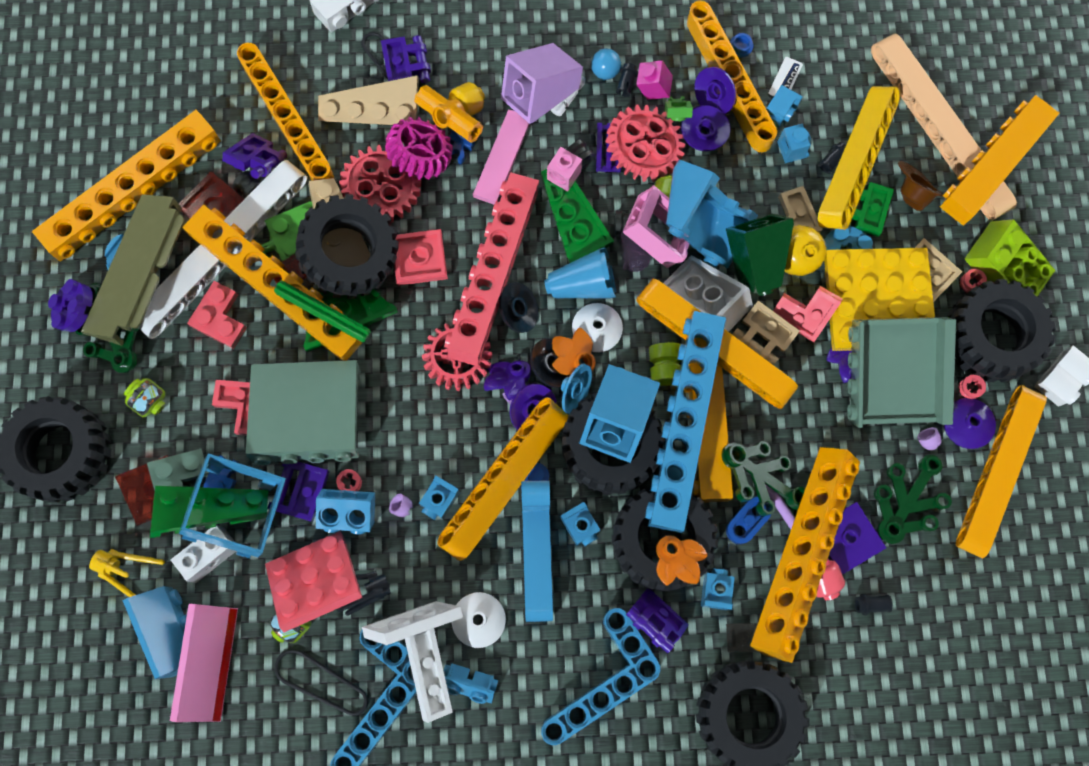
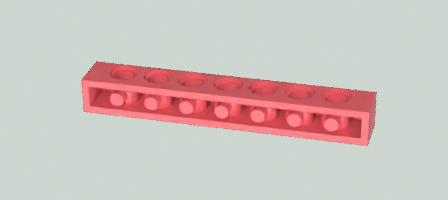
M510 172L508 180L502 182L499 193L502 196L500 202H495L492 216H494L493 222H488L485 229L484 237H487L485 244L481 243L478 248L477 266L472 265L469 274L470 286L469 288H464L461 296L462 308L461 310H456L453 318L455 328L453 333L448 332L444 347L448 348V358L479 366L499 308V297L503 288L507 285L538 195L539 180ZM509 222V223H512V224H511V225H505V224H503V223ZM502 243L504 246H496L495 244ZM490 264H494V265H496V266H498V267H496V268H489V267H487V266L490 265ZM481 286H487V287H489L490 289H489V290H481V289H479V288H480ZM474 308H480L483 311L480 313H474L471 310ZM470 330L473 331L475 334H473L472 336H466L462 333Z

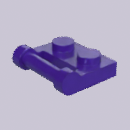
M298 461L295 464L282 463L284 468L281 477L286 479L275 512L313 522L316 515V497L325 488L330 471ZM294 470L300 471L289 505L285 506L283 502Z

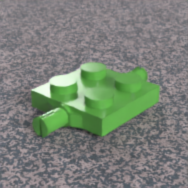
M312 201L264 220L270 232V241L261 245L265 249L263 251L264 254L275 250L280 255L285 267L299 262L296 260L295 253L298 227L301 220H304L305 213L309 208H313Z

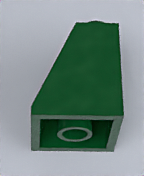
M772 213L726 228L737 280L749 287L750 292L764 296L773 293V289L782 286L794 226L793 218Z

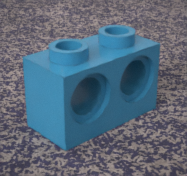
M322 489L316 497V529H324L325 532L329 533L344 530L350 531L353 534H365L371 531L375 521V492ZM327 508L336 510L338 515H330L327 512ZM360 510L364 513L365 517H357L353 511Z

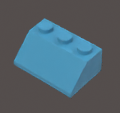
M162 586L122 600L154 678L161 679L177 676L187 614L184 615L180 606L182 598L176 589L173 590V587Z

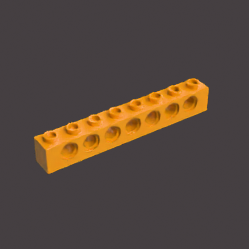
M195 110L35 228L32 233L45 249L61 262L63 259L71 257L75 250L83 244L91 242L103 229L112 226L123 214L132 211L137 206L142 194H155L159 187L175 179L177 174L186 167L195 164L199 157L206 152L212 151L221 140L209 123ZM174 154L172 158L167 159L170 155ZM154 169L152 173L147 174L148 171ZM134 184L132 188L127 190L128 186ZM113 199L109 205H106L108 201ZM89 215H92L89 220H86ZM69 230H71V233H70L69 235L65 236L66 233H67Z
M203 204L182 227L189 236L342 361H347L363 342L343 331L338 335H330L329 330L332 325L320 318L310 319L309 312L276 295L274 292L275 287L270 286V283L274 278L281 277L282 281L324 303L321 301L324 297L313 287L310 290L302 285L303 279L293 271L288 274L283 270L284 264L272 255L270 258L263 253L265 249L253 239L249 242L243 237L245 232L233 223L229 226L224 221L226 217L216 208L210 210ZM223 230L220 237L212 238L214 232ZM242 246V250L238 254H232L234 247ZM257 261L262 262L258 270H251L253 263ZM331 303V304L329 305V307H331V308L335 309L336 311H338V312L344 314V313H343L338 307H336L334 304Z
M824 447L819 449L750 644L752 648L764 656L793 663L795 654L799 650V642L804 627L808 623V615L812 603L817 596V589L825 572L830 550L834 546V538L838 526L842 522L843 512L847 500L850 498L855 476L859 472L860 461L848 449Z

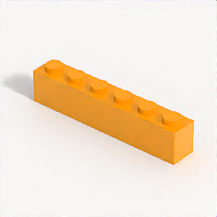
M1037 95L1029 102L1022 101L1014 110L1017 116L1014 119L1010 116L999 128L1003 132L1000 135L995 133L987 142L986 146L989 149L986 152L981 150L971 161L974 164L973 168L967 167L957 178L960 183L957 186L952 184L943 194V197L946 199L940 205V208L963 226L976 215L1060 114Z
M689 364V369L692 373L699 374L702 372L699 364ZM718 364L692 489V495L699 497L704 503L728 502L733 499L731 469L724 464L721 455L722 449L729 442L722 367ZM684 389L685 393H689V400L697 398L694 390Z

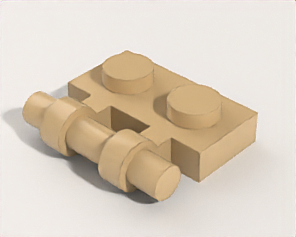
M757 301L742 321L750 329L745 334L737 328L732 335L774 365L779 358L772 354L771 351L776 347L784 352L800 330L763 303ZM756 333L768 341L765 347L752 339Z

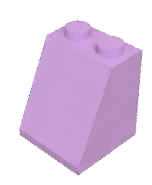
M554 43L506 55L501 99L529 124L534 123L579 89L583 66Z

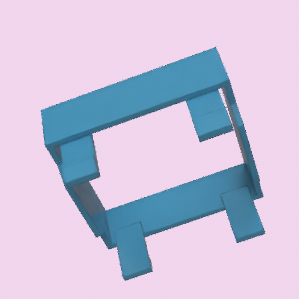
M208 453L196 481L179 534L183 535L182 539L195 543L197 540L235 550L237 551L236 555L249 559L251 555L259 557L263 553L286 478ZM223 468L261 479L262 481L259 482L258 488L271 491L275 485H278L263 527L258 549L185 528L205 471L219 475Z

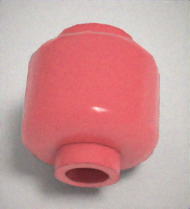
M827 559L826 569L821 577L816 597L832 600L840 595L839 592L844 588L845 580L839 565L835 561Z

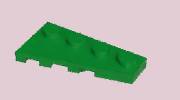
M547 169L542 171L541 179L568 262L571 263L600 248H607L613 245V238L576 181L570 190L566 191L547 180Z
M155 486L150 538L160 537L161 533L175 531V534L179 533L194 487ZM199 487L185 528L204 526V529L216 527V524L230 522V524L265 519L267 518L268 490Z

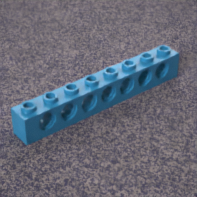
M694 311L691 318H686L683 334L687 335L686 343L680 344L677 358L682 360L680 370L675 369L672 385L677 386L675 396L670 395L667 411L671 412L670 421L664 422L661 436L666 438L664 449L659 448L656 464L660 465L659 475L653 476L650 491L655 492L653 503L648 502L645 518L649 519L648 526L682 533L685 530L726 317ZM698 337L703 338L707 343V347L700 348L696 346L694 339ZM689 364H699L702 372L699 374L692 373L689 369ZM687 388L694 390L697 398L695 400L687 399L683 394V390ZM681 414L689 416L692 422L691 425L688 427L682 426L678 421V416ZM677 440L682 441L686 445V452L677 453L673 449V442ZM669 467L678 468L681 472L680 480L670 479L667 475V469ZM668 493L674 496L676 504L673 508L663 505V494Z

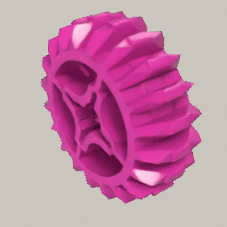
M409 116L406 121L400 119L397 124L391 127L386 137L385 151L387 152V159L392 160V167H400V173L405 171L408 173L409 178L412 175H416L418 180L423 176L429 180L432 176L438 177L441 172L444 173L452 159L453 145L450 144V137L445 136V130H439L436 124H430L429 119L424 122L420 117L413 120Z

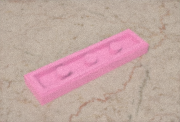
M508 109L473 193L474 198L493 205L496 201H499L502 182L507 181L530 126L525 119L513 110Z

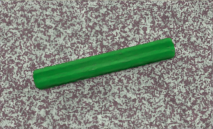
M284 281L277 283L274 289L276 295L361 342H365L370 335L369 328Z

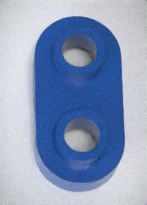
M758 497L747 501L727 524L726 534L731 542L735 544L749 542L770 518L771 514L768 516H755L752 513V508L756 507L759 502ZM736 526L742 527L744 531L742 536L735 533Z

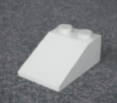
M692 255L663 283L701 312L726 317L724 329L728 332L753 307L749 287Z

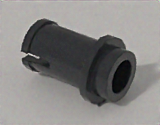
M625 63L621 67V77L616 89L618 95L621 94V91H623L622 96L624 97L631 95L634 80L638 77V67L636 65Z
M839 142L832 146V150L819 162V167L827 174L833 171L839 164L846 144Z
M861 594L855 598V609L857 613H862L864 616L874 612L890 613L893 609V603L889 595L867 596L866 594Z

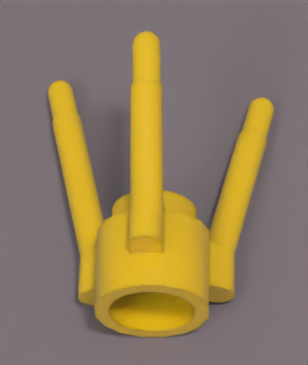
M111 549L109 552L98 550L91 558L89 568L97 572L98 577L105 579L128 597H132L136 594L111 576L117 574L124 578L129 577V573L119 568L120 561L117 559L121 558L163 565L165 561L152 557L122 553Z

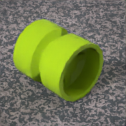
M659 343L649 347L650 362L654 364L650 368L651 380L659 382L660 386H673L675 369L680 370L681 365L679 363L682 362V360L677 359L680 348L679 343Z

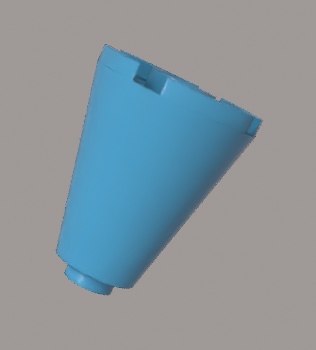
M605 247L600 248L548 273V279L544 280L547 294H552L553 298H616L612 266L606 260L609 258L607 249Z

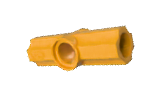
M427 85L420 87L418 93L415 94L414 102L432 115L434 123L439 128L449 127L470 143L476 141L482 133L483 125L465 112L464 106L459 100L452 99L449 101Z

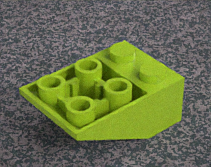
M1014 219L991 221L965 257V261L972 269H979L985 273L987 281L994 282L997 279H1005L1007 284L1012 280L1021 283L1023 288L1026 286L1034 290L1033 294L1037 297L1055 272V269Z

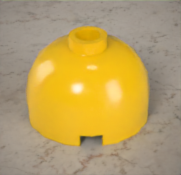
M793 226L785 273L804 276L815 272L821 267L826 257L827 248L824 238L818 231L809 226Z

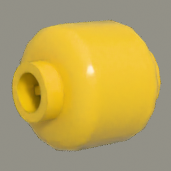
M467 82L452 89L448 100H459L464 106L465 112L473 116L483 109L485 96L480 87H477L474 83Z

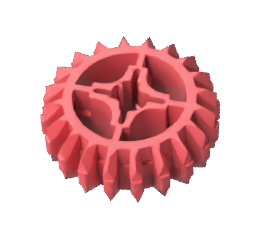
M448 323L444 324L445 331L443 332L436 328L435 333L437 337L429 335L428 340L431 344H424L423 346L424 350L429 352L422 355V359L428 361L424 364L425 370H431L428 374L429 378L434 379L437 377L436 384L438 386L446 381L445 388L447 390H450L452 384H455L456 391H460L461 384L464 383L466 388L470 389L469 381L471 380L478 385L480 380L477 375L486 377L487 372L483 368H491V362L487 360L492 358V352L487 351L491 348L490 342L486 343L479 366H473L469 371L462 373L463 367L467 363L458 361L457 366L454 359L448 358V349L438 352L445 343L448 332L453 333L454 328L450 329ZM468 330L463 332L462 334L466 336H472L475 333L473 331ZM437 361H443V364L452 365L454 374L443 371L438 366Z

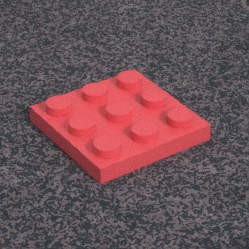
M341 531L265 564L278 624L283 633L362 598L345 538Z

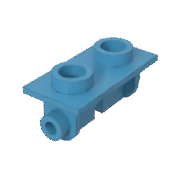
M453 663L451 666L445 665L443 671L448 694L455 696L462 694L470 697L476 703L484 704L488 702L492 704L498 680L493 679L494 676L475 671L473 680L467 679L470 672L469 668Z

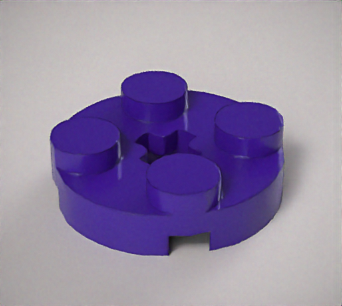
M68 279L59 292L50 297L48 307L52 309L51 325L53 328L74 332L84 324L88 315L84 314L86 306L91 307L93 300L92 291L89 286L73 279Z

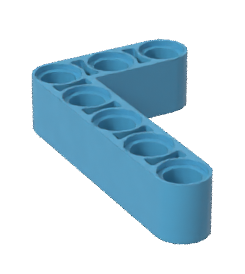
M549 480L521 481L526 622L553 621L549 513L550 483Z
M620 608L609 610L604 615L603 625L628 665L547 718L541 727V735L546 743L550 745L561 744L659 676V662L637 628L632 625V620L626 615L624 610ZM613 613H618L623 618V624L619 629H614L609 624V617ZM630 636L638 641V648L633 653L627 652L624 647L625 639ZM645 660L650 661L653 665V672L647 677H644L639 670L640 664ZM621 676H627L631 682L630 688L625 692H620L616 687L617 679ZM597 692H605L607 694L608 702L604 707H596L593 703V697ZM576 707L582 708L585 712L584 719L579 723H574L569 718L570 711ZM552 723H556L562 728L561 735L555 739H551L546 735V728Z
M363 630L361 631V644L392 669L397 676L334 755L330 766H339V760L342 756L349 758L352 766H361L417 694L414 679L410 675L411 665L407 647L402 641L389 645L381 643L372 645L368 639L364 638ZM394 646L399 647L402 651V657L398 662H393L389 658V650ZM396 686L404 688L406 692V698L403 702H397L393 699L392 692ZM379 709L384 710L388 715V721L385 725H379L375 721V713ZM360 733H365L369 736L370 745L368 748H361L357 744V737Z

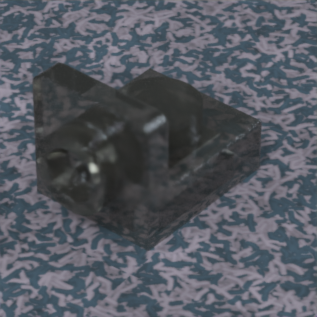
M758 623L726 624L727 651L758 652L750 646Z

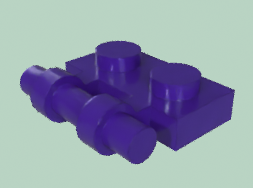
M405 36L381 40L388 81L419 75L421 83L430 82L429 74L431 73L430 64L426 61L427 48L421 36H414L413 44L406 45ZM408 56H415L417 63L410 64Z
M251 133L224 151L222 161L242 171L251 167L253 168L251 176L258 179L259 177L267 176L271 173L273 167L276 168L287 158V152L285 150H274L273 142Z
M648 588L626 613L633 621L632 625L638 630L641 628L652 639L651 642L657 648L660 646L666 653L673 649L674 644L681 638L689 626L687 622Z

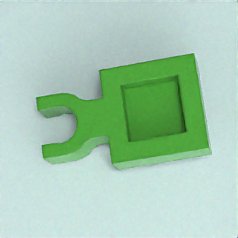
M670 96L668 101H665L667 118H671L673 121H684L686 118H692L693 107L691 102L684 101V96H680V99H673Z

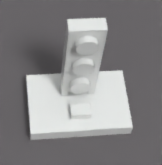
M437 601L362 627L364 638L381 644L389 645L405 639L422 719L427 723L453 713L434 628L463 618L460 606Z

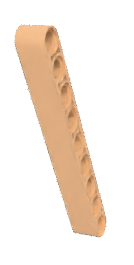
M892 34L873 44L871 53L874 60L893 87L899 88L900 97L955 175L959 177L967 167L972 169L974 164L971 161L981 151L980 147L898 34ZM1003 181L980 210L986 218L995 220L1016 207V198Z

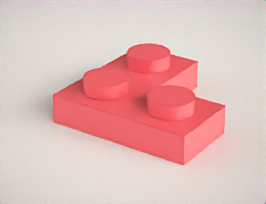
M213 281L187 322L190 327L232 349L235 348L247 328L244 324L226 315L238 294L216 281Z
M819 286L807 306L784 293L773 311L800 330L798 334L815 342L841 304L842 298Z
M216 380L212 406L238 409L234 433L247 436L250 382Z

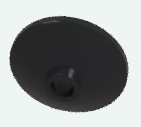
M519 282L507 284L499 297L501 316L511 330L517 333L528 332L534 328L538 319L536 299L531 290L524 284Z
M542 339L531 350V367L542 383L552 388H561L563 380L570 375L560 374L554 369L552 364L558 356L554 353L552 347L553 339Z

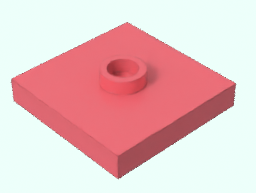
M441 229L398 234L395 240L398 241V251L394 265L398 286L448 279Z

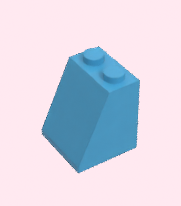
M609 364L589 413L579 444L631 463L645 429L660 383Z

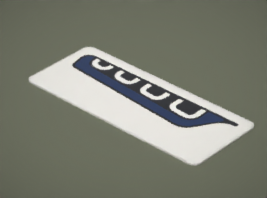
M785 57L769 90V94L775 96L781 85L791 90L803 64Z

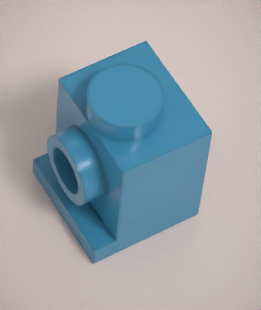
M783 85L780 86L766 108L776 128H779L784 120L786 122L790 120L803 97Z
M803 123L784 128L777 141L784 162L789 163L809 157L808 150L811 146V137L804 128Z
M435 476L430 487L419 502L420 506L423 507L421 512L433 520L437 516L444 519L459 496V489ZM437 494L442 496V501L438 504L433 503L432 500Z
M585 502L561 515L560 519L576 546L583 543L585 547L598 539L596 534L600 532V528L589 512ZM579 521L587 523L585 530L578 529L577 523Z
M713 568L712 573L704 574L701 607L732 610L734 577L728 576V570ZM717 583L724 586V591L721 594L715 590Z

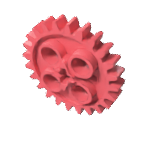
M636 105L633 111L627 107L624 113L620 111L617 117L613 118L611 126L607 130L608 136L605 140L609 144L607 152L613 153L610 160H618L619 163L616 168H626L624 175L632 172L634 180L638 175H641L643 182L647 180L648 176L655 182L658 176L661 178L667 174L671 175L678 160H681L684 156L682 150L685 147V143L681 142L683 136L682 134H677L680 126H673V120L665 118L666 112H663L661 115L658 114V107H655L653 112L649 110L648 105H645L643 110L640 109L639 105Z
M380 145L377 146V151L374 152L368 146V153L366 154L358 150L359 158L351 155V164L344 163L345 171L340 172L342 180L339 181L340 189H342L343 198H345V194H352L353 199L360 200L361 197L369 199L367 204L373 206L376 203L382 208L380 213L382 215L388 214L391 222H394V215L396 214L403 218V210L410 213V204L417 205L416 197L420 196L421 180H418L416 175H412L409 178L408 173L405 171L400 173V167H392V160L387 159V152L382 151ZM372 168L376 171L371 173L366 170ZM392 174H399L400 177H398V178H393V177H391V175H392ZM363 190H368L371 193L363 195L360 192ZM390 195L394 196L395 199L387 200L385 197Z

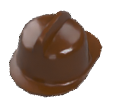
M904 161L898 162L900 169L906 175L900 191L906 204L916 211H922L937 196L943 197V193L935 188L919 170Z

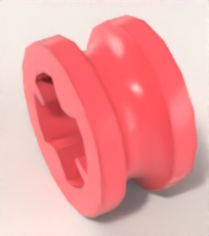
M971 269L961 277L960 286L968 293L974 287L986 282L987 277L983 271ZM976 278L978 282L971 285L969 280Z
M969 375L959 382L958 389L964 398L975 399L984 394L986 383L978 375ZM972 381L975 382L973 385L978 387V390L973 391V393L970 392L971 389H967V384Z
M346 469L339 473L336 483L340 490L359 491L362 486V479L356 471ZM349 475H353L352 479L356 481L354 487L350 485L351 488L346 489L343 480L345 477L348 479Z

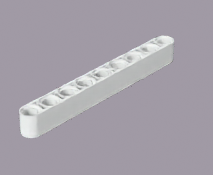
M288 160L282 161L224 221L229 226L233 223L245 232L243 237L250 242L266 226L264 220L276 216L304 187L307 182V176ZM223 230L214 232L212 238L220 237ZM199 245L155 290L141 323L140 330L151 339L159 336L218 276L226 265L202 245ZM242 246L234 247L232 254H238L242 250Z

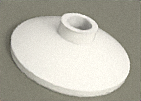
M592 303L582 307L576 313L572 322V333L574 335L578 328H582L592 340L593 347L591 352L600 353L612 349L619 342L623 331V324L619 314L612 307L602 303ZM599 321L603 326L597 329L593 326V323Z
M482 592L471 593L463 597L456 604V606L461 607L463 618L452 621V628L462 643L470 647L482 648L493 644L500 638L505 628L506 615L501 603L495 597ZM477 614L483 616L484 620L481 625H475L473 622V618Z

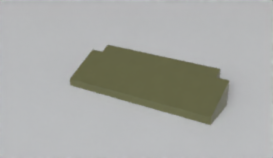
M141 195L81 330L83 334L123 346L124 340L116 335L118 329L131 331L132 328H138L141 325L159 283V277L156 275L158 268H163L167 265L185 223V219L180 214L182 208L174 197Z

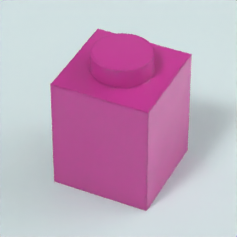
M663 60L640 63L636 85L647 100L670 98L673 75Z

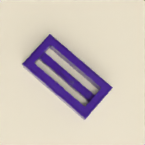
M597 123L596 171L598 172L621 171V168H616L619 163L618 160L615 161V166H611V152H607L608 143H606V166H601L602 132H607L611 123H607V125Z

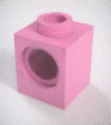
M560 147L547 166V180L569 191L581 173L582 159Z

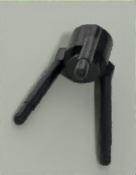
M376 570L366 574H356L357 580H369V582L364 583L367 594L356 601L338 608L337 611L347 610L345 615L349 616L369 604L390 595L391 592L385 574L378 576Z

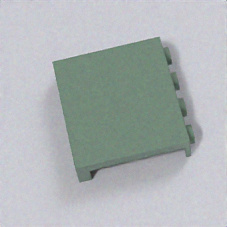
M931 317L852 320V326L848 330V338L852 342V353L848 355L851 379L848 380L847 386L848 393L851 395V405H848L847 416L853 425L858 428H862L863 424L937 422L941 425H953L956 319Z
M357 360L251 364L246 455L251 462L256 465H269L270 462L278 461L284 464H295L301 460H308L311 463H322L324 459L348 462L351 458H359V453L356 449L357 392L361 370Z

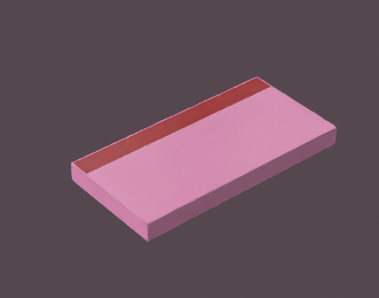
M189 604L170 721L221 722L238 608Z

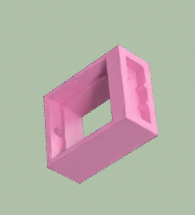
M652 186L638 195L623 233L663 266L669 268L676 263H682L686 259L689 243L683 238L680 239L673 236L671 244H668L648 227L652 213L666 224L669 197L656 186Z

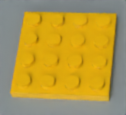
M927 248L826 251L824 265L827 290L842 298L841 304L829 320L832 351L852 350V342L848 338V330L852 326V320L935 317Z

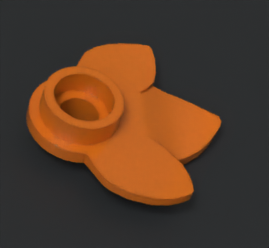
M578 328L575 331L572 339L562 336L553 337L552 347L558 358L553 362L552 366L557 372L563 375L572 374L580 365V359L586 365H589L593 372L596 363L594 356L591 354L593 343L589 335L582 328Z
M672 535L661 538L656 546V552L659 557L656 572L660 580L666 586L671 584L676 577L686 583L697 584L700 579L698 561L707 557L706 550L698 542L691 539L681 541ZM669 544L674 546V554L668 552L667 546Z

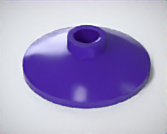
M707 67L698 74L694 89L699 105L713 106L724 114L728 113L733 108L736 100L735 85L728 73L718 67Z
M702 105L693 108L692 118H686V120L682 121L681 132L684 140L692 148L706 152L714 151L722 147L728 140L730 123L721 110L713 106ZM706 130L708 134H703L700 131Z
M530 384L524 386L515 394L510 405V419L517 430L536 405L544 398H550L557 404L555 395L549 388L540 384ZM531 404L532 409L530 412H528V407Z
M962 398L954 402L953 425H944L947 436L956 445L966 449H977L991 441L995 434L996 421L992 411L986 404L977 399ZM971 417L976 420V426L970 423Z

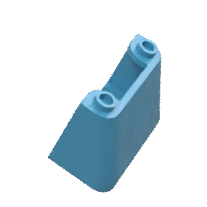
M678 160L672 174L666 225L669 227L668 232L677 238H683L705 257L703 261L715 268L721 265L728 269L733 258L726 228L756 219L758 215L750 209L745 210L738 207L740 204L738 201L728 198L716 187L720 178L714 172L683 160Z

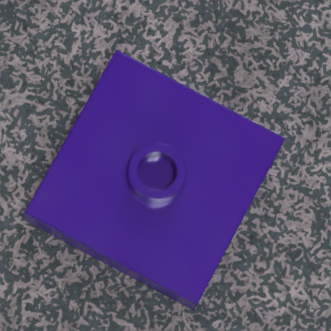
M857 502L844 509L842 522L839 524L834 538V546L828 556L829 560L835 561L839 565L842 575L886 549V546Z

